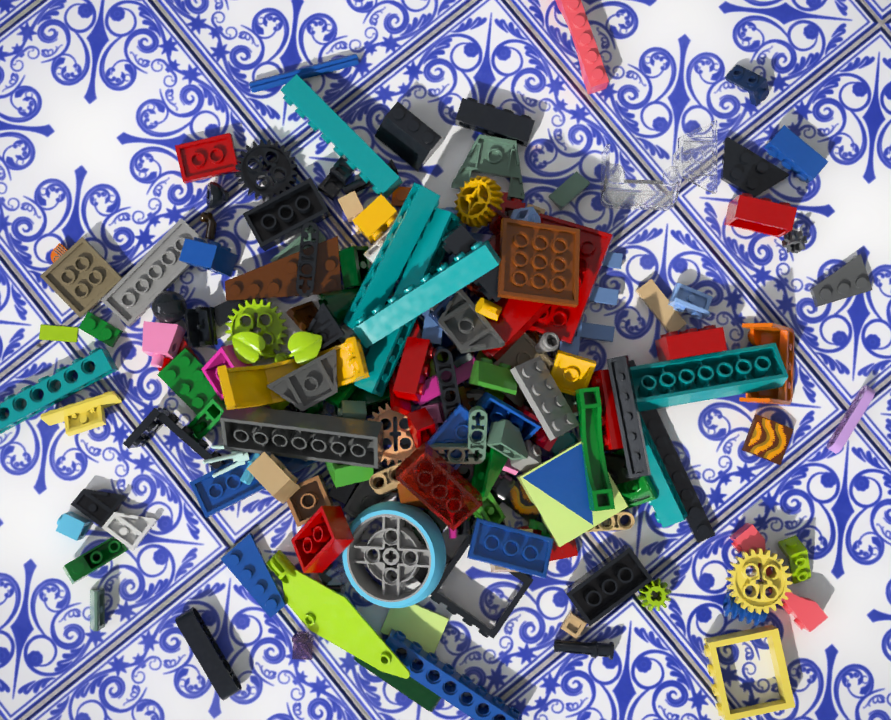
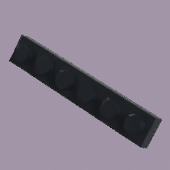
M628 355L607 359L629 478L649 476L651 472Z

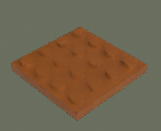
M503 218L500 231L499 258L501 261L499 264L497 297L569 307L578 306L580 229Z

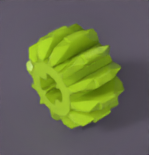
M657 578L655 582L652 580L649 584L645 585L644 589L641 588L639 592L643 594L638 595V599L643 600L641 605L643 607L647 606L649 611H652L654 607L656 611H660V605L667 608V605L664 603L665 600L671 601V598L666 596L671 593L670 589H666L668 584L666 582L661 583V579ZM653 591L658 595L656 598L651 594Z

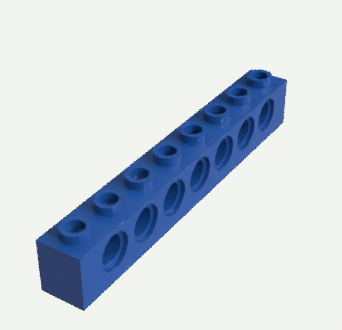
M392 629L385 638L384 642L407 667L411 678L474 720H522V715L516 708H510L504 704L501 698L492 696L486 688L474 684L467 675H461L456 672L452 665L441 662L434 653L424 651L419 643L411 642L401 631ZM404 648L406 653L402 654L397 649ZM420 659L423 663L416 664L414 660ZM436 670L439 672V674L433 675L430 673V671ZM453 681L456 685L449 686L446 682ZM469 692L472 694V696L466 697L463 695V693ZM486 703L488 707L482 708L479 704ZM497 714H502V715H504L505 717L499 719V718L496 717V715H497Z

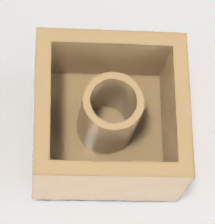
M263 452L247 468L261 485L282 504L301 488L296 483L298 479L273 454L269 456Z

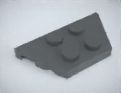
M462 289L457 291L452 300L447 304L445 312L440 316L438 324L460 353L505 346V342L487 319L475 311L476 306Z
M333 349L268 384L267 387L301 411L310 408L338 392L336 350Z

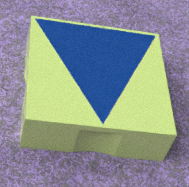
M581 439L561 450L551 459L517 476L530 501L538 509L542 522L558 547L563 546L628 507L608 473L613 490L615 509L590 510Z

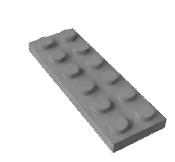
M181 218L101 301L128 327H131L152 306L155 297L161 292L166 291L189 268L190 265L179 261L185 238L191 240L194 237L203 238Z

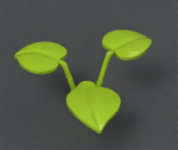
M306 331L296 332L288 340V349L292 353L281 352L276 355L261 352L266 347V342L261 335L255 332H240L232 337L236 357L246 364L255 363L261 355L274 358V363L292 359L294 356L296 363L305 365L317 357L323 341L322 335ZM285 401L269 406L272 409L284 410L290 402Z

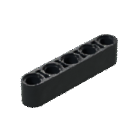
M192 607L176 617L175 621L219 697L224 701L242 689L240 681L196 608Z

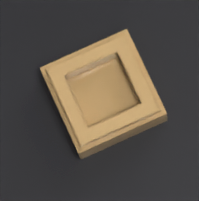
M570 611L560 628L577 639L587 622Z

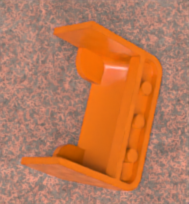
M742 323L743 328L750 329L748 340L753 346L776 343L789 377L780 388L746 393V398L739 397V401L790 405L793 398L794 330L775 323Z

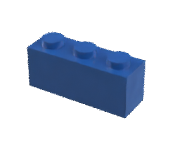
M785 125L764 146L770 156L780 160L786 169L792 170L799 180L806 183L812 181L828 163L824 157Z

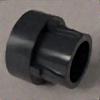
M503 470L490 491L498 505L504 501L517 480L514 476Z

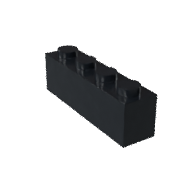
M462 98L455 119V125L493 137L516 140L518 145L525 147L528 145L535 122L530 116H519L508 109L500 110L489 103L484 105L478 103L473 98Z

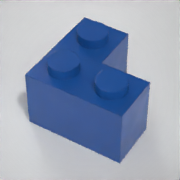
M194 237L193 240L185 238L179 261L232 277L238 255L232 253L230 248L221 246L220 243L210 241L208 244L205 243V240Z

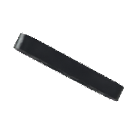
M313 222L305 223L301 230L296 290L304 298L313 294L315 286L320 233L317 224ZM309 227H313L316 233H312V241H304V239L308 240L309 237L308 232L305 231L309 230ZM310 245L314 247V253L312 255L304 254L303 249L305 246ZM303 265H311L313 268L310 274L302 273ZM300 277L312 278L311 281L307 280L310 290H307L306 293H303L302 289H300V287L304 286V279L300 280Z

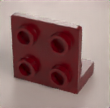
M515 404L514 408L539 422L531 408L524 404L522 407ZM541 427L529 440L550 452L557 438L550 441L543 427Z

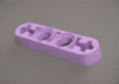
M867 385L860 389L827 443V449L835 454L842 450L872 401L875 390Z

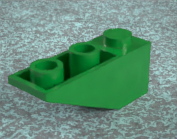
M111 537L65 564L63 570L73 585L126 552L127 548L115 537Z

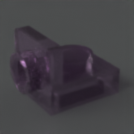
M298 631L292 637V659L312 660L314 635L309 634L307 631Z

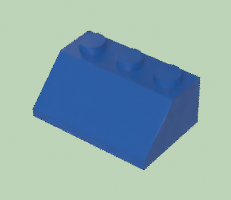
M487 391L476 402L475 406H481L486 410L487 426L490 427L491 422H497L501 419L509 420L514 426L519 428L523 441L529 440L542 427L536 420ZM477 412L476 417L479 418L481 414Z

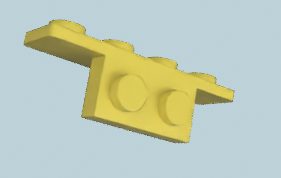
M108 391L77 403L49 410L41 414V419L49 426L65 421L66 434L72 436L106 425L104 408L119 404L122 400L115 391Z

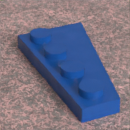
M250 533L223 556L221 560L271 618L286 605V602L270 573L268 565H266L259 547H257L252 533Z

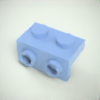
M676 283L668 305L678 312L685 311L691 314V317L701 320L710 315L708 309L713 297L681 283Z

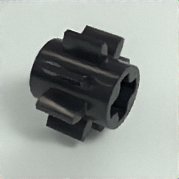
M472 514L457 515L456 528L458 535L472 534V529H474L476 519H472Z

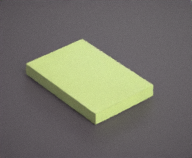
M418 604L404 608H390L380 632L388 635L392 629L401 631L408 640L419 643L427 653H435L449 618Z

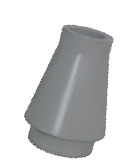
M551 332L544 333L535 345L536 352L543 354L555 351L559 346L558 336Z

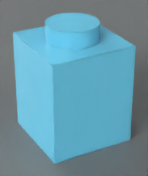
M72 511L67 512L59 517L56 531L78 541L84 539L92 521Z

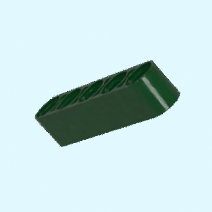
M353 657L361 666L430 712H433L441 700L440 696L411 677L405 679L382 672L361 659Z

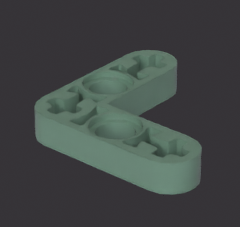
M474 406L469 410L467 443H434L427 449L428 460L433 464H480L486 457L488 419L486 410L481 406ZM477 412H480L481 416L479 417L480 425H476V419L474 417L476 416ZM474 431H481L483 433L482 437L477 440L473 439L471 435ZM455 449L462 452L458 458H453L450 455ZM434 450H438L440 453L438 457L434 458ZM444 450H447V456H448L447 458H445V455H444V454H445V451H444ZM465 450L468 451V458H465ZM475 450L479 451L477 457H474L473 455L475 453Z

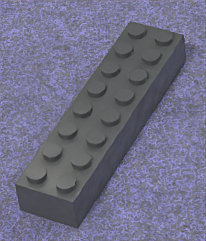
M261 407L226 410L225 408L220 417L224 449L259 454L265 452L268 455L273 454L274 456L376 469L379 468L383 457V422Z

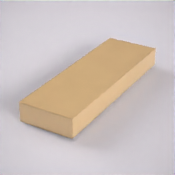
M652 279L636 290V293L667 332L678 331L687 324L681 315L672 306L668 305L669 300Z

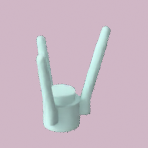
M211 445V448L224 449V445ZM231 450L232 454L203 460L202 463H213L233 458V462L237 461L212 474V477H217L240 465H245V461L250 459L248 452Z

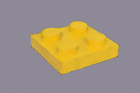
M558 350L550 374L561 392L575 396V390L588 387L596 367V361Z

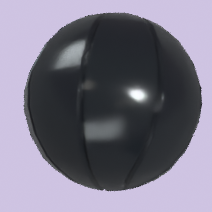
M174 291L161 292L152 303L153 314L162 323H178L184 318L185 309H187L183 296Z

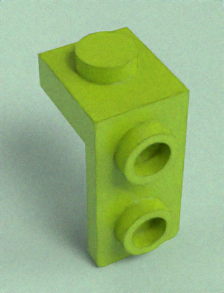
M795 535L779 541L778 546L788 559L793 584L810 579L811 571L808 551L798 537Z

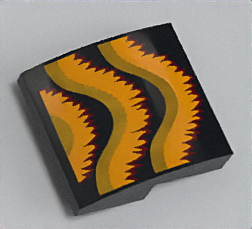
M517 478L503 503L529 522V519L536 520L540 513L530 501Z

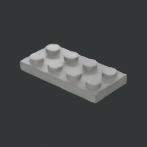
M541 356L515 366L510 370L550 441L580 425Z

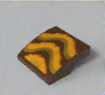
M755 414L742 450L774 464L781 465L794 429Z

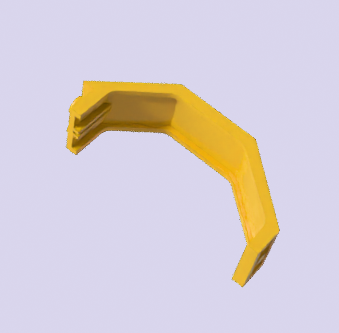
M355 337L347 338L343 344L319 352L316 357L318 358L333 349L336 350L338 388L370 377L361 341ZM289 359L259 366L226 368V365L218 366L217 372L226 410L285 402V399L270 390L267 385L303 365L296 363L295 359Z

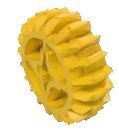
M477 175L476 178L470 177V182L464 181L465 186L459 187L461 191L456 194L458 197L454 201L457 205L454 209L458 210L456 216L470 227L481 228L482 226H488V222L494 223V216L499 217L497 212L502 210L500 204L504 203L503 199H501L504 194L500 191L501 187L495 180L487 176Z

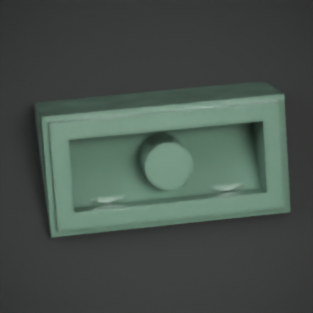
M576 171L548 197L562 210L590 185V182Z
M104 588L90 589V628L93 631H99L105 627Z

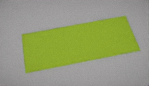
M40 325L39 340L77 342L78 327Z

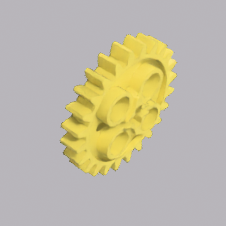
M757 548L756 553L753 549H749V555L742 551L743 558L735 556L737 563L730 562L731 566L734 567L733 570L727 569L731 577H726V580L730 581L731 584L726 587L733 589L729 595L736 597L734 602L737 604L741 603V608L745 609L748 606V611L751 613L755 609L756 613L761 614L763 609L768 614L769 607L776 611V604L783 606L782 598L788 600L785 592H791L787 585H791L793 582L788 581L787 578L792 576V574L785 572L789 566L782 565L784 559H777L778 554L776 553L770 555V550L767 549L764 553L761 548ZM751 565L753 572L747 575L746 568ZM771 566L773 572L770 576H767L766 569ZM762 578V582H758L757 584L756 580ZM751 585L752 593L746 595L745 589ZM768 587H771V588H772V593H771V595L766 596V595H765V590H766Z

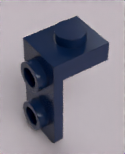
M736 65L725 76L726 81L748 91L750 102L756 107L768 97L767 79L740 65Z

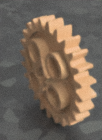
M387 403L385 410L380 406L378 407L379 414L372 412L375 418H368V421L381 422L383 419H388L391 422V427L388 430H383V439H390L392 445L388 450L383 449L381 462L387 459V465H389L391 460H394L396 465L398 460L403 462L405 458L410 459L412 454L416 455L418 453L409 428L404 430L399 426L402 419H407L406 415L391 410ZM395 416L397 417V430L401 432V436L397 438L398 451L396 452L394 451V437L390 436V432L394 430L393 417ZM401 439H410V448H401Z

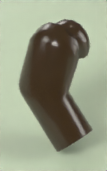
M202 212L200 221L207 224L205 238L215 239L217 223L214 216L210 212Z

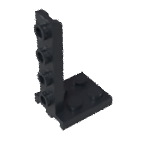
M165 407L163 409L154 408L123 443L128 449L144 447L151 439L149 436L153 432L156 433L165 424L204 460L222 456L217 451L212 452L205 440L195 437L193 435L195 432L189 426H183L179 423L180 419ZM222 460L209 464L217 469L225 465V462Z

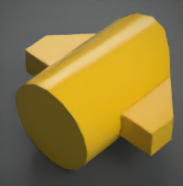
M480 298L476 304L475 311L494 321H498L503 307L485 298Z

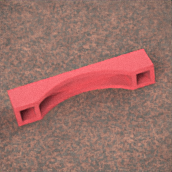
M555 0L571 33L580 64L582 79L588 95L606 89L609 79L582 1Z
M746 523L730 536V539L733 541L731 545L738 553L744 551L749 555V549H753L755 553L757 548H761L763 553L766 550L765 539L753 524ZM768 567L766 569V575L770 576L772 574L771 567ZM785 592L788 600L781 599L783 603L782 608L788 614L791 613L795 617L793 621L801 630L804 628L811 632L828 618L820 606L809 598L800 597L792 592Z

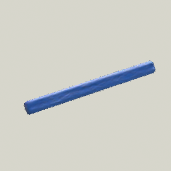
M351 54L251 81L249 85L251 91L255 93L287 84L296 74L303 80L358 65L359 60L357 54Z

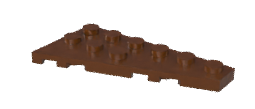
M338 236L318 244L315 286L312 295L342 290ZM311 246L304 249V254L312 255L314 247ZM299 252L225 281L226 301L300 296L296 290ZM309 264L303 265L301 269L304 274H310L313 270ZM300 277V280L304 279V286L300 287V289H302L303 293H306L307 290H310L307 280L311 281L312 278Z

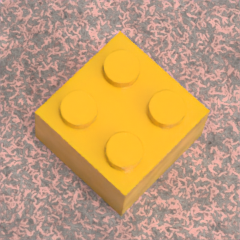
M380 194L352 221L356 229L372 244L390 228L398 213Z

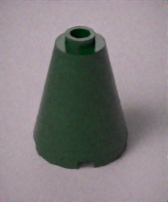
M360 287L321 293L317 295L320 298L318 300L319 305L321 306V304L326 303L341 326L344 324L343 320Z

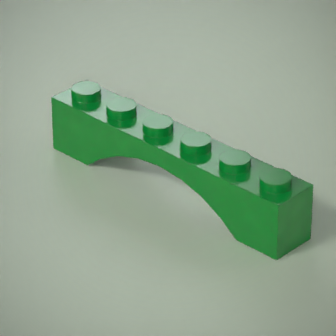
M599 387L575 390L580 424L579 429L589 507L591 511L615 509L613 490L603 448Z

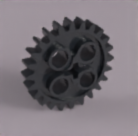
M262 139L260 140V145L253 142V148L246 145L247 153L244 151L240 152L243 158L237 157V162L240 164L235 165V169L239 170L235 174L236 177H241L238 180V184H244L242 186L243 191L249 189L248 196L254 193L255 200L262 196V200L265 202L266 197L271 199L273 196L286 191V189L292 188L290 183H296V179L293 177H296L298 172L293 170L297 169V164H292L295 161V157L289 158L291 151L284 152L285 145L278 148L277 141L274 145H271L269 139L267 144H264ZM273 155L276 157V160L269 162L266 157ZM258 156H262L266 169L270 170V177L275 183L274 186L271 185L267 172L263 171V164ZM255 162L259 167L251 169L248 165ZM281 172L284 174V178L277 179L274 174ZM263 179L267 182V184L265 186H259L257 184V181Z

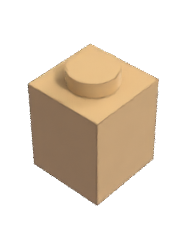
M355 191L337 199L349 223L353 222L352 220L364 210Z

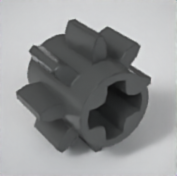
M792 230L784 235L782 246L787 248V253L798 254L802 249H806L807 236H803L802 231Z

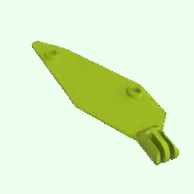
M278 550L267 561L266 564L282 581L285 602L310 631L382 672L405 679L410 677V671L345 596L297 570L281 550Z

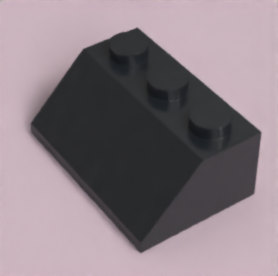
M398 101L386 114L375 134L379 141L417 172L442 144V137Z

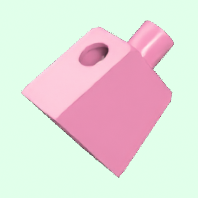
M144 321L142 350L147 355L152 356L151 366L162 368L164 358L174 359L186 331L179 324Z

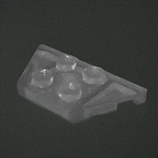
M713 120L709 124L678 138V176L712 194L717 193V120Z

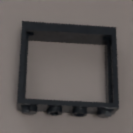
M470 534L465 537L452 556V559L446 565L443 576L435 590L430 594V598L438 604L441 602L447 606L446 609L453 615L459 614L462 616V621L471 627L475 625L479 628L478 632L484 637L488 638L490 636L494 639L533 582V578L525 573L509 572L523 583L494 626L490 628L438 591L470 545L472 539Z

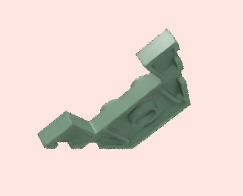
M479 134L456 178L453 180L451 188L460 189L459 187H464V181L470 182L471 172L510 178L507 198H516L524 201L525 194L517 141Z

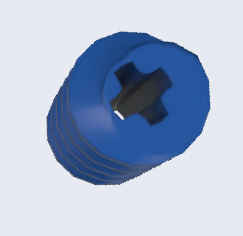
M730 592L726 593L723 601V614L725 617L731 612L732 619H735L738 615V620L742 622L744 617H746L747 624H750L753 619L754 626H758L759 622L763 623L766 620L767 613L763 609L761 614L756 613L755 609L751 613L748 611V606L745 609L741 608V603L737 604L734 602L736 597H731L729 595Z

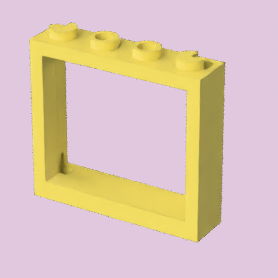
M768 625L704 639L703 651L709 659L707 669L714 683L711 684L713 695L717 697L718 701L715 706L718 710V715L724 720H736L795 707L778 628ZM767 637L780 700L729 710L716 647Z

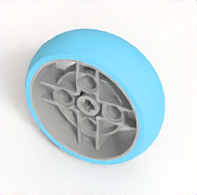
M387 501L368 507L354 519L349 526L354 540L342 552V559L348 580L361 596L379 606L404 608L421 602L435 590L445 570L446 547L440 529L427 513L416 506L402 504L399 501ZM382 517V528L375 531L368 542H361L367 526L375 519ZM405 521L419 531L426 545H421L418 537L405 527ZM391 530L396 532L397 539L391 536ZM373 549L378 552V557L373 555ZM392 551H394L393 554H396V558H394V555H391ZM410 551L415 553L416 560L410 557ZM364 564H367L368 569L370 570V572H371L378 580L382 581V586L379 585V584L368 574L367 570L365 569ZM420 567L428 568L424 581L415 589L405 591V582L412 579ZM391 570L396 572L397 578L391 575Z

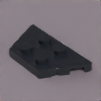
M728 137L724 139L721 180L741 192L751 194L755 198L789 176V173Z

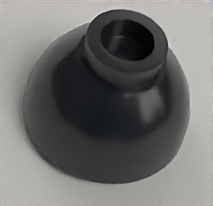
M211 181L208 183L206 201L209 208H216L222 205L223 202H228L229 192L227 190H224L216 182Z

